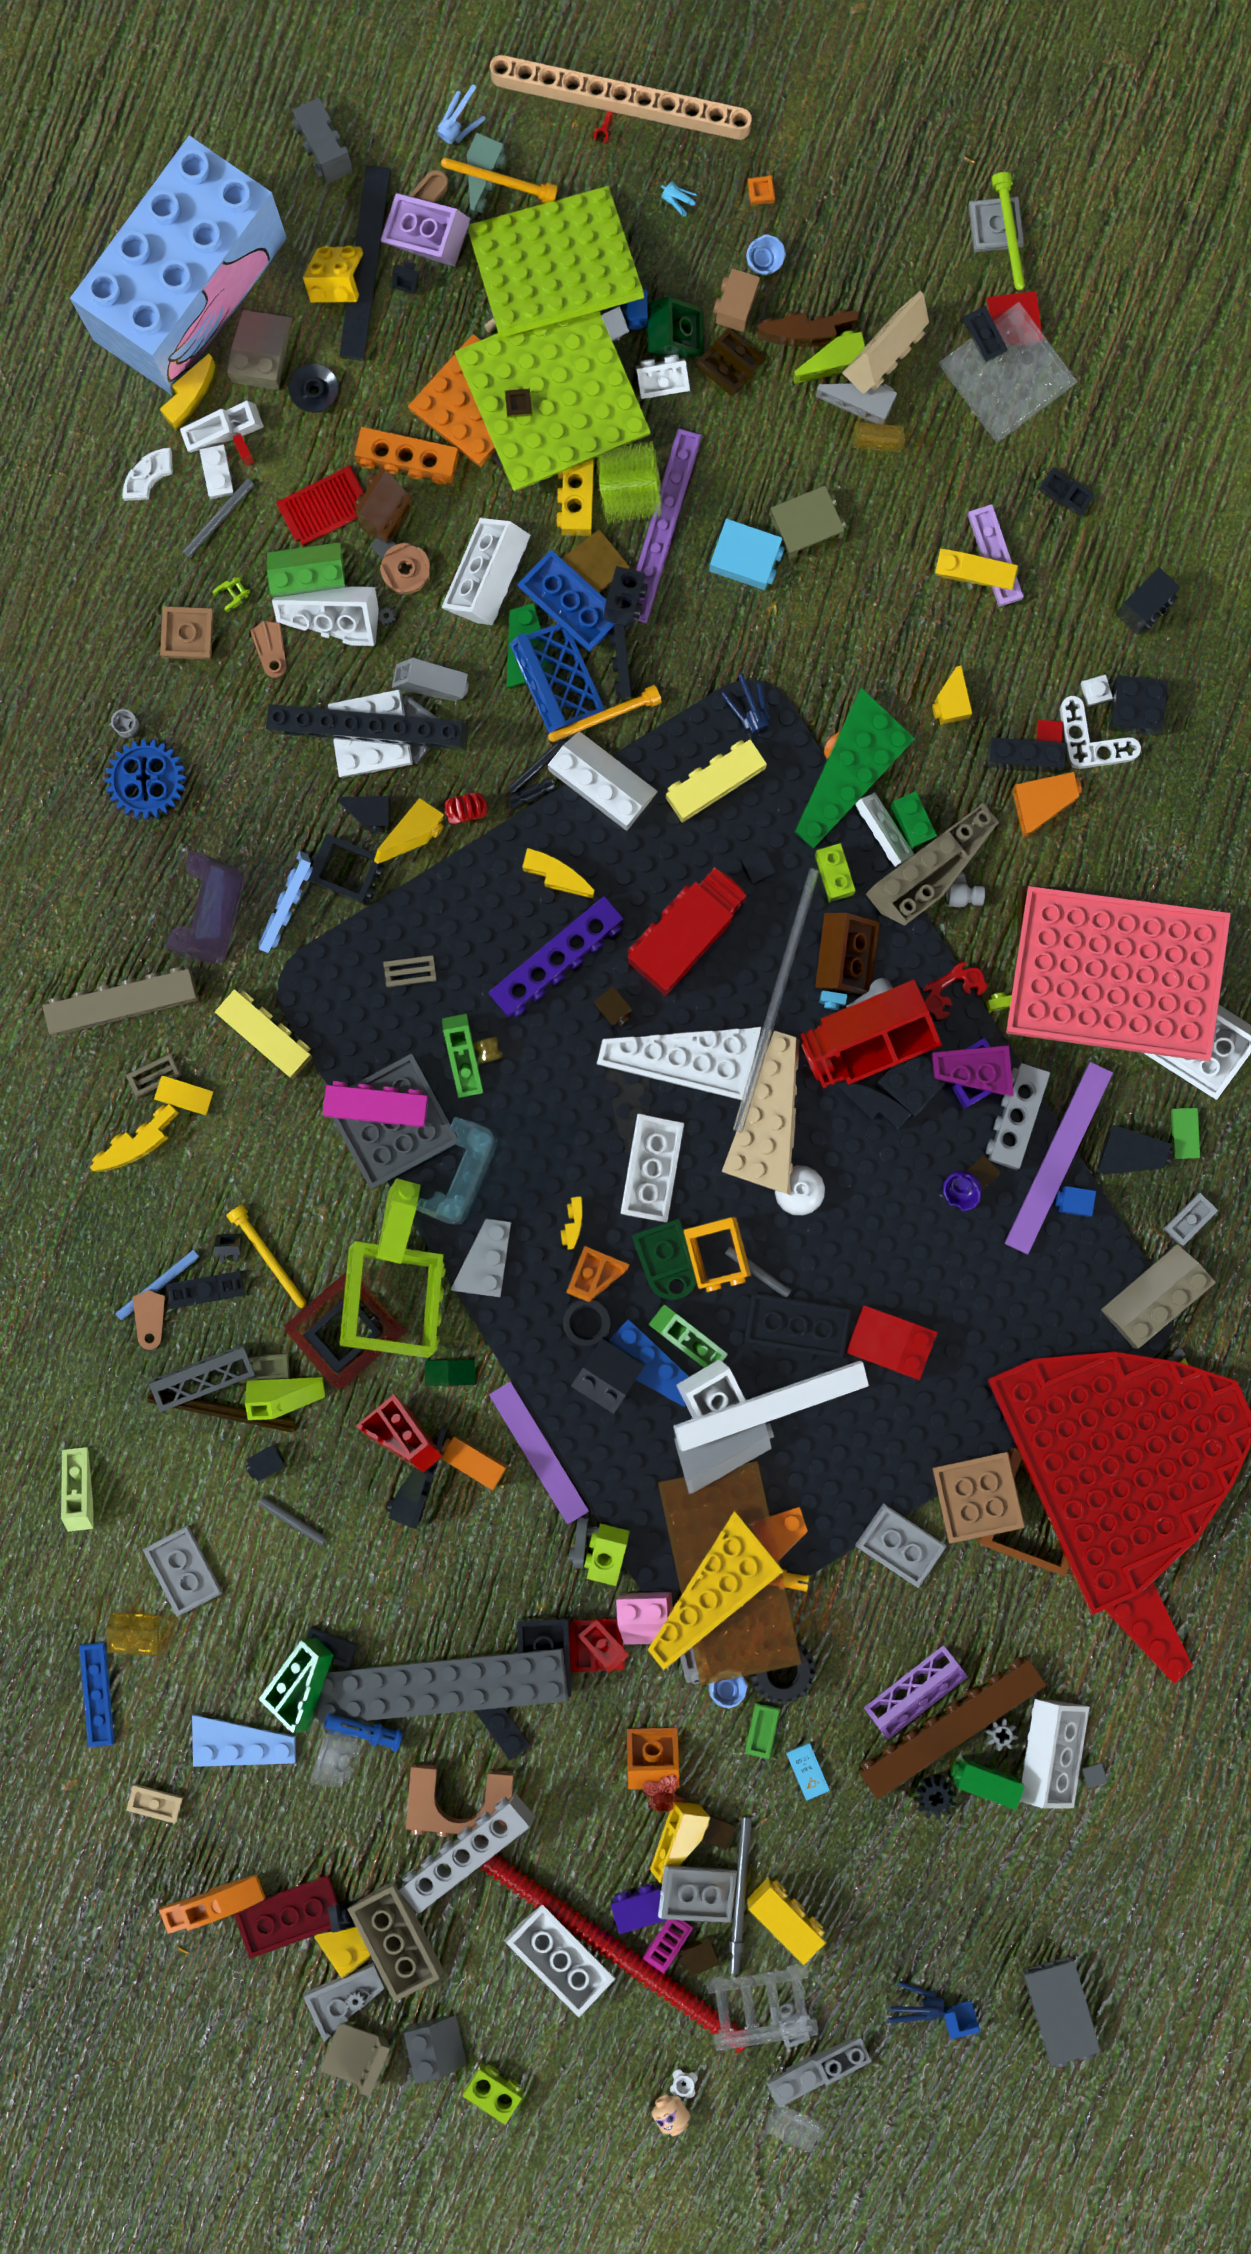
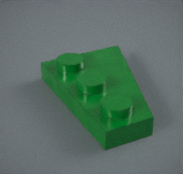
M534 604L510 610L507 689L527 684L510 647V643L518 635L524 633L527 635L541 630ZM537 638L530 640L533 649L542 652L545 642ZM543 660L541 664L543 671L552 675L553 668L551 663Z

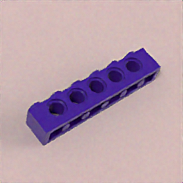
M603 896L489 991L490 997L508 1018L512 1015L516 1018L526 1010V1003L531 999L536 1001L546 993L545 987L550 983L556 985L565 977L563 972L569 967L572 969L578 967L584 961L583 956L587 952L591 951V953L597 951L604 944L602 940L608 935L613 937L623 928L621 924L624 922L623 918ZM594 921H599L604 927L601 932L593 933L589 929L590 924ZM575 937H580L584 940V945L580 949H573L570 946V941ZM555 953H561L564 955L565 961L561 965H554L551 962V957ZM542 969L545 971V978L539 982L534 981L531 977L534 970ZM523 985L526 988V994L520 998L515 997L512 994L515 986Z

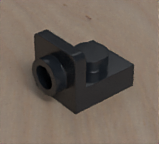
M361 1899L327 1907L332 1933L356 1927L347 1909Z

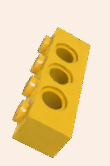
M594 459L558 474V478L563 479V488H558V503H562V512H557V527H561L562 535L564 536L592 535ZM576 479L580 480L582 485L579 488H572L569 483ZM572 504H578L582 507L576 513L569 511L568 508Z

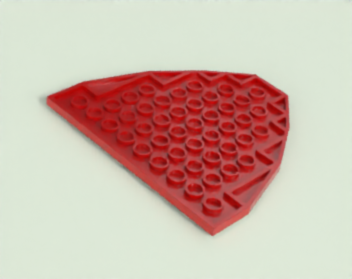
M1105 1352L1032 1359L987 1379L1091 1615H1095L1139 1595L1199 1539L1234 1485L1251 1446V1411L1238 1382L1180 1362L1119 1352Z

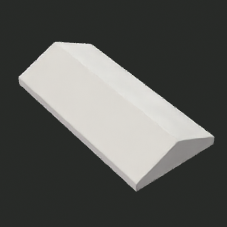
M637 1114L620 1214L661 1222L668 1221L684 1123Z

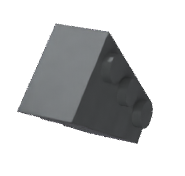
M316 98L293 109L295 119L291 122L297 135L302 133L305 139L302 145L308 156L312 155L315 163L312 165L318 178L323 176L326 184H329L352 173L353 170L346 147L342 146L339 140L340 136L337 130L334 129L321 100Z

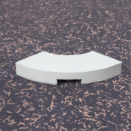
M164 448L147 454L129 472L123 488L124 501L149 500L150 490L155 482L164 476L172 475L171 448Z

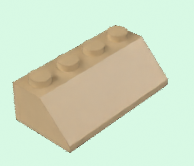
M921 291L896 311L843 371V374L862 394L870 388L873 391L876 390L884 381L882 378L883 374L889 375L898 365L896 362L897 358L903 359L912 349L909 346L911 342L916 344L924 336L925 332L923 329L929 323L924 294Z

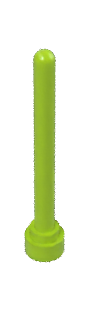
M1001 172L992 176L993 189H996L1000 196L1015 288L1022 290L1025 287L1009 195L1011 185L1013 184L1010 172Z

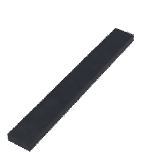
M366 165L355 247H361L363 254L353 274L359 297L357 302H347L339 354L340 358L365 361L391 169L386 167Z

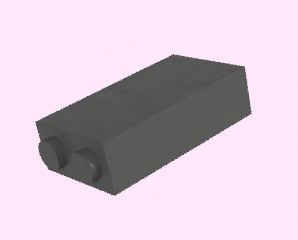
M1071 1955L1022 1969L1050 2065L1064 2067L1069 2065L1072 2060L1079 2058L1081 2060H1088L1094 2058L1096 2053L1101 2052L1075 1961Z

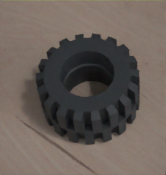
M773 1637L770 1641H764L763 1645L755 1650V1655L751 1659L750 1673L756 1690L761 1693L762 1697L771 1700L773 1703L781 1702L782 1704H787L790 1701L793 1703L798 1701L799 1697H804L807 1694L806 1691L811 1689L812 1681L815 1679V1666L810 1653L799 1641L789 1639V1637ZM778 1656H789L797 1664V1675L787 1684L781 1685L772 1682L767 1673L769 1663Z

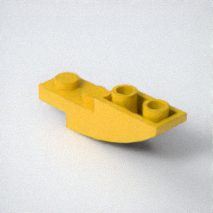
M170 1104L167 1106L162 1105L153 1114L155 1118L149 1124L145 1122L135 1131L137 1136L133 1137L127 1132L116 1135L110 1142L112 1146L106 1152L100 1151L92 1159L94 1163L90 1168L95 1172L108 1171L123 1167L146 1156L169 1138L162 1130L180 1112Z

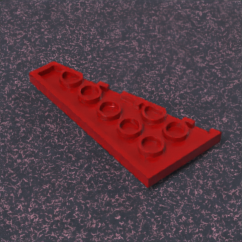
M1154 1582L1139 1595L1105 1610L1172 1683L1175 1684L1193 1667Z

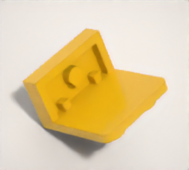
M323 246L315 251L303 276L311 302H357L359 294L353 274L363 254L361 247Z

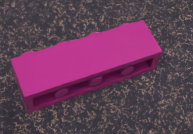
M333 1081V1086L326 1085L323 1116L425 1128L429 1097L424 1096L423 1091L409 1089L408 1094L398 1093V1088L383 1087V1091L373 1090L372 1085L358 1084V1088H349L348 1083Z

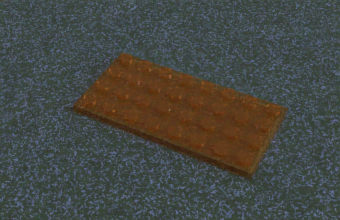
M758 1461L743 1464L690 1494L685 1477L658 1483L681 1594L686 1590V1587L734 1511L780 1566ZM782 1573L693 1646L700 1685L801 1664Z

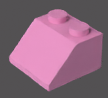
M672 1592L622 1593L616 1599L618 1627L624 1644H651L673 1610Z

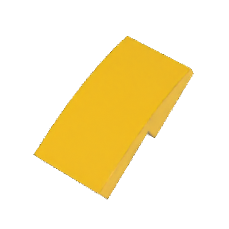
M161 1076L154 1100L206 1115L213 1091Z
M581 1196L571 1198L572 1203L567 1204L569 1219L574 1218L575 1222L565 1224V1230H561L562 1244L568 1245V1250L575 1248L582 1225Z

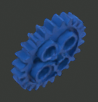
M142 739L141 746H138L133 740L131 749L125 744L123 745V754L115 751L118 757L117 761L109 759L113 769H105L111 777L104 779V781L112 786L108 787L106 792L108 794L114 793L110 800L113 803L118 802L116 806L118 810L125 808L127 816L131 815L134 811V818L137 820L143 814L144 818L149 821L150 814L152 813L159 819V811L162 810L168 815L167 806L176 808L173 800H182L178 791L186 790L180 784V782L187 780L185 776L180 775V773L185 771V768L183 766H176L180 763L181 759L179 757L172 758L175 753L172 749L165 752L167 746L164 743L157 748L155 740H152L150 746L145 739ZM144 758H147L146 774L151 779L146 781L148 801H144L145 785L141 782V780L145 779ZM163 762L161 771H152L154 763ZM131 763H138L139 766L136 772H127V768ZM163 786V794L159 797H154V788ZM132 787H138L139 794L134 798H129L128 791Z

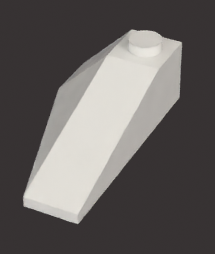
M345 587L272 599L278 623L304 631L307 629L317 631L323 637H336L342 639L343 643L348 645L374 646L376 644L379 608L375 587Z

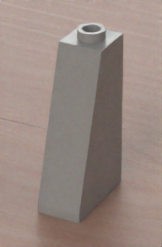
M762 1423L683 1452L679 1449L677 1438H675L689 1494L698 1491L770 1450V1438H774L771 1424Z

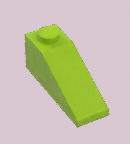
M847 331L835 338L794 371V384L842 374L865 348L862 332Z
M396 1178L391 1186L387 1197L377 1258L398 1264L402 1263L417 1208L421 1185Z

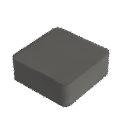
M376 539L370 546L373 551L384 559L387 550L396 544L391 539L388 544Z
M1100 1762L1082 1767L1088 1788L1107 1783L1103 1765Z

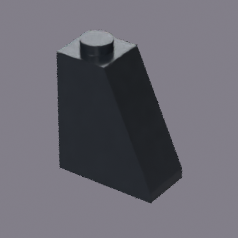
M1113 1125L1109 1129L1095 1174L1101 1176L1163 1169L1165 1165H1169L1171 1162L1173 1151L1170 1149L1172 1144Z

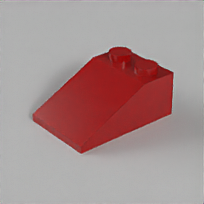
M863 1305L846 1353L920 1380L937 1332Z

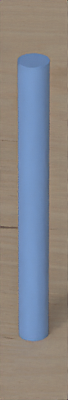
M193 1249L141 1293L147 1290L157 1293L200 1257L199 1254ZM133 1299L116 1312L117 1317L121 1321L134 1311Z

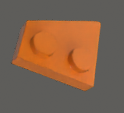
M585 1246L566 1293L590 1302L627 1271L629 1264Z
M800 1507L751 1522L756 1538L776 1563L808 1532Z

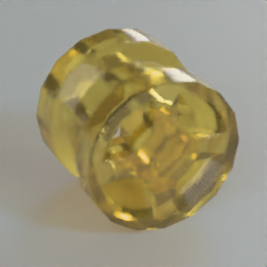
M497 1037L473 1044L474 1049L479 1054L477 1058L479 1064L503 1057L502 1052L497 1047L499 1043Z

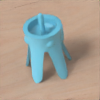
M673 181L667 187L662 185L661 187L665 189L662 199L672 204L681 215L686 217V211L676 201V198L694 206L696 202L683 192L694 196L698 194L679 188Z

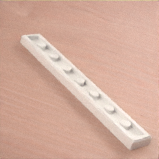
M857 1361L674 1425L679 1449L683 1452L868 1387L863 1362Z

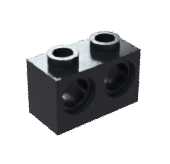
M616 566L604 607L603 621L633 627L635 618L639 619L643 604H639L640 598L645 599L648 584L644 583V572Z

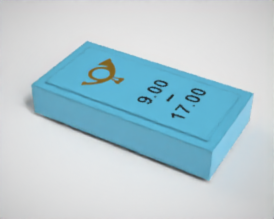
M809 1742L786 1752L806 1801L830 1791Z

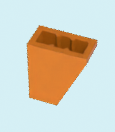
M1074 772L1020 783L1013 787L1012 791L1023 837L1032 834L1077 800L1079 793L1082 792L1079 778L1075 779Z
M454 1436L452 1440L447 1438L441 1449V1452L444 1453L441 1458L442 1460L491 1490L495 1489L508 1466L457 1436Z

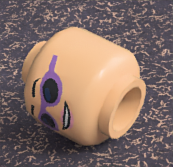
M665 2094L655 2101L656 2106L652 2111V2117L663 2134L675 2136L688 2127L687 2122L689 2121L690 2114L679 2096L669 2097L668 2094Z

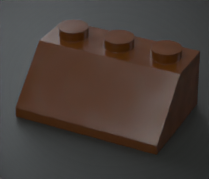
M824 913L815 988L861 996L869 992L873 981L880 922L849 913Z

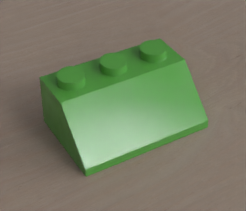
M341 543L267 552V573L272 599L275 597L347 587Z

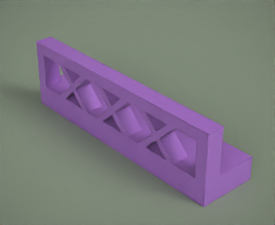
M943 1645L866 1705L864 1709L881 1732L889 1739L968 1676ZM944 1655L950 1661L942 1669L935 1668L936 1661ZM921 1673L928 1674L926 1682L915 1684L917 1676ZM908 1689L907 1696L903 1700H895L896 1693L899 1690ZM880 1705H888L887 1712L880 1718H877L873 1711Z

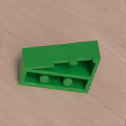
M317 1638L304 1639L299 1642L259 1698L292 1733L308 1731L333 1658V1654Z

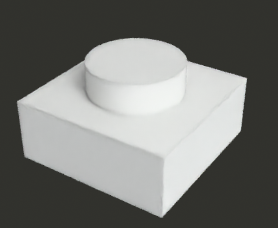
M1106 675L1080 683L1087 707L1113 699Z

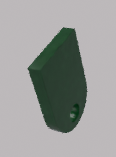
M677 1219L632 1235L647 1281L653 1292L667 1300H677L687 1296L695 1287L697 1280L680 1220ZM674 1279H679L684 1284V1289L680 1294H673L669 1289V1284Z

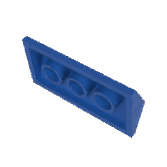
M552 550L517 584L526 595L589 652L605 640L614 629L615 623L603 621L606 599Z

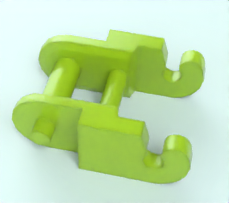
M234 577L230 583L228 580L212 592L214 595H217L219 591L227 590L233 596L234 601L224 608L226 612H229L230 608H236L243 603L241 599L244 597H249L248 594L251 591L244 589L240 583L241 577ZM235 585L237 586V588H238L239 591L241 592V593H240L239 595H237V596H236V594L234 593V591L231 589V588L234 587Z

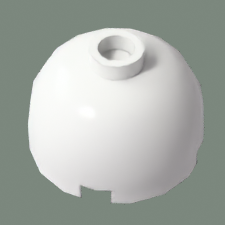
M796 1165L793 1166L792 1173H790L791 1196L775 1191L777 1203L784 1211L792 1215H806L812 1213L821 1205L824 1199L825 1186L821 1176L815 1170L808 1166Z

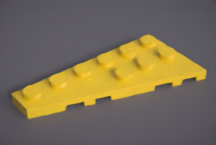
M735 1511L648 1648L650 1654L663 1670L784 1572Z

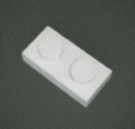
M224 444L199 449L210 500L233 495L234 490Z

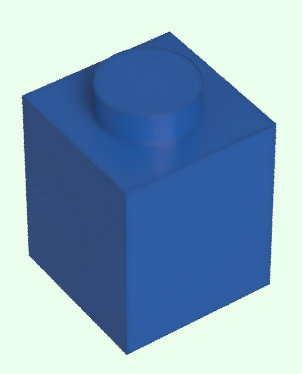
M1067 1186L1062 1187V1192H1057L1056 1206H1059L1060 1213L1091 1217L1093 1215L1096 1191Z

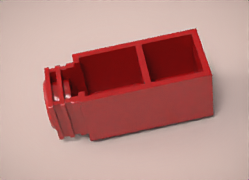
M714 867L700 884L697 882L692 886L687 884L662 912V920L658 924L654 921L628 950V964L666 996L732 923L733 913L746 900L745 892L733 879Z
M915 980L821 1018V1026H818L815 1030H809L808 1033L801 1034L803 1039L802 1048L816 1080L821 1082L823 1089L829 1084L833 1085L836 1081H843L845 1079L848 1085L942 1046Z

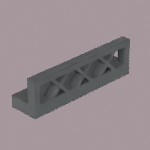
M246 1343L151 1379L149 1386L160 1412L254 1376L255 1372L248 1357L249 1351ZM243 1359L248 1372L238 1375L229 1370L233 1362ZM229 1364L227 1369L221 1368L222 1366ZM217 1370L224 1373L222 1381L217 1384L207 1381L206 1377L209 1371ZM205 1373L203 1379L200 1378V1377H197V1376L202 1375V1374ZM227 1375L232 1376V1378L225 1380ZM189 1379L201 1383L198 1391L194 1393L187 1392L182 1387L185 1381ZM181 1383V1385H180L179 1388L173 1386V1385H176V1384ZM203 1384L209 1386L207 1388L202 1389ZM166 1388L176 1391L175 1399L164 1404L159 1391ZM180 1393L186 1395L181 1398H178Z

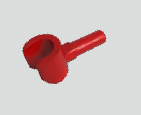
M607 111L601 128L595 130V142L599 134H604L606 137L603 143H608L609 135L607 131L613 114L611 111Z

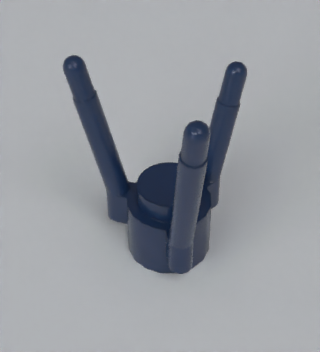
M740 673L739 679L751 707V711L746 713L748 718H745L726 692H722L721 695L741 720L745 730L750 728L751 733H755L770 725L768 722L770 717L767 712L762 685L760 683L757 684L760 710V707L757 708L744 675Z
M901 1981L897 1982L899 1987L926 1996V1999H921L920 2007L890 2006L888 2008L890 2012L921 2014L888 2018V2023L934 2020V2018L942 2019L944 2000L943 1998L936 1997L935 1991H926Z

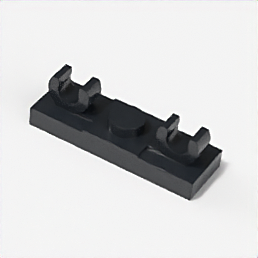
M241 1271L166 1284L170 1309L246 1296Z

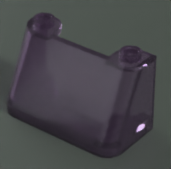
M189 850L186 869L192 877L202 879L191 928L178 926L171 930L167 939L166 949L177 957L208 964H219L227 955L244 877L238 868L205 854Z

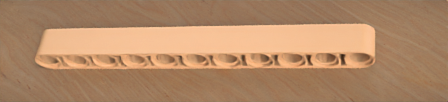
M504 55L494 57L490 63L491 79L498 87L738 140L746 138L751 130V115L744 108ZM498 69L507 70L504 74L496 73ZM523 74H529L531 76L528 79L520 78V76ZM547 79H552L555 81L553 84L550 85L544 83V81ZM571 84L578 86L575 90H570L567 87ZM593 90L602 91L600 95H594L591 92ZM618 95H624L626 96V99L617 100L615 97ZM642 100H647L650 102V104L643 106L640 105L639 102ZM666 105L673 106L674 109L671 111H666L663 109V107ZM696 111L698 114L696 116H689L687 112ZM713 116H719L722 118V120L715 122L710 118ZM737 121H742L746 125L743 127H738L734 123Z

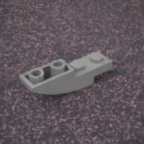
M858 2037L823 2050L786 2068V2072L767 2081L766 2084L776 2106L780 2108L823 2084L829 2085L872 2061L862 2039Z

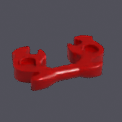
M961 962L939 980L928 983L924 987L923 992L931 990V993L925 1000L929 1013L934 1015L936 1020H943L949 1016L950 1013L943 1012L942 1009L945 1005L951 1007L952 1002L949 997L940 996V992L955 980L962 979L964 981L962 989L967 995L971 993L970 988H977L976 995H981L987 989V983L984 982L981 970L978 968L962 970L967 963Z

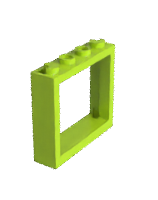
M355 1241L349 1247L340 1346L429 1358L437 1351V1345L440 1342V1337L436 1335L437 1326H440L442 1313L439 1311V1302H442L444 1288L441 1287V1278L444 1277L446 1271L443 1263V1254L406 1249L402 1263L429 1267L422 1346L356 1336L363 1257L379 1259L377 1258L379 1245Z

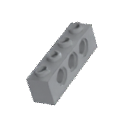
M1022 1063L1017 1068L1012 1069L1014 1096H1003L1001 1106L1005 1108L1002 1116H997L993 1128L997 1133L994 1140L990 1139L986 1149V1154H989V1161L1015 1170L1020 1169L1050 1072ZM1024 1085L1029 1088L1030 1096L1028 1099H1023L1019 1096L1018 1088ZM1013 1109L1021 1111L1023 1118L1020 1123L1012 1121L1010 1113ZM1005 1133H1010L1014 1136L1015 1143L1012 1147H1008L1003 1143Z

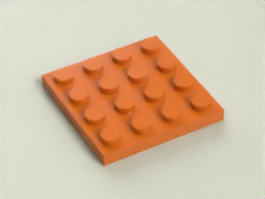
M472 334L460 349L481 340ZM454 354L413 399L408 408L481 468L496 450Z

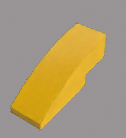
M207 354L172 385L176 395L160 408L163 417L176 431L198 408L207 392L216 366L210 354Z
M527 848L523 863L524 872L545 876V887L594 899V889L573 869L551 856Z

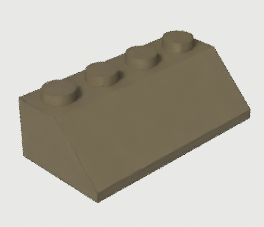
M1177 1244L1106 1304L1101 1311L1133 1348L1139 1349L1216 1282L1193 1257Z
M398 1879L373 1891L347 1909L394 2002L439 1980L444 1972L411 1905L398 1891L401 1887Z

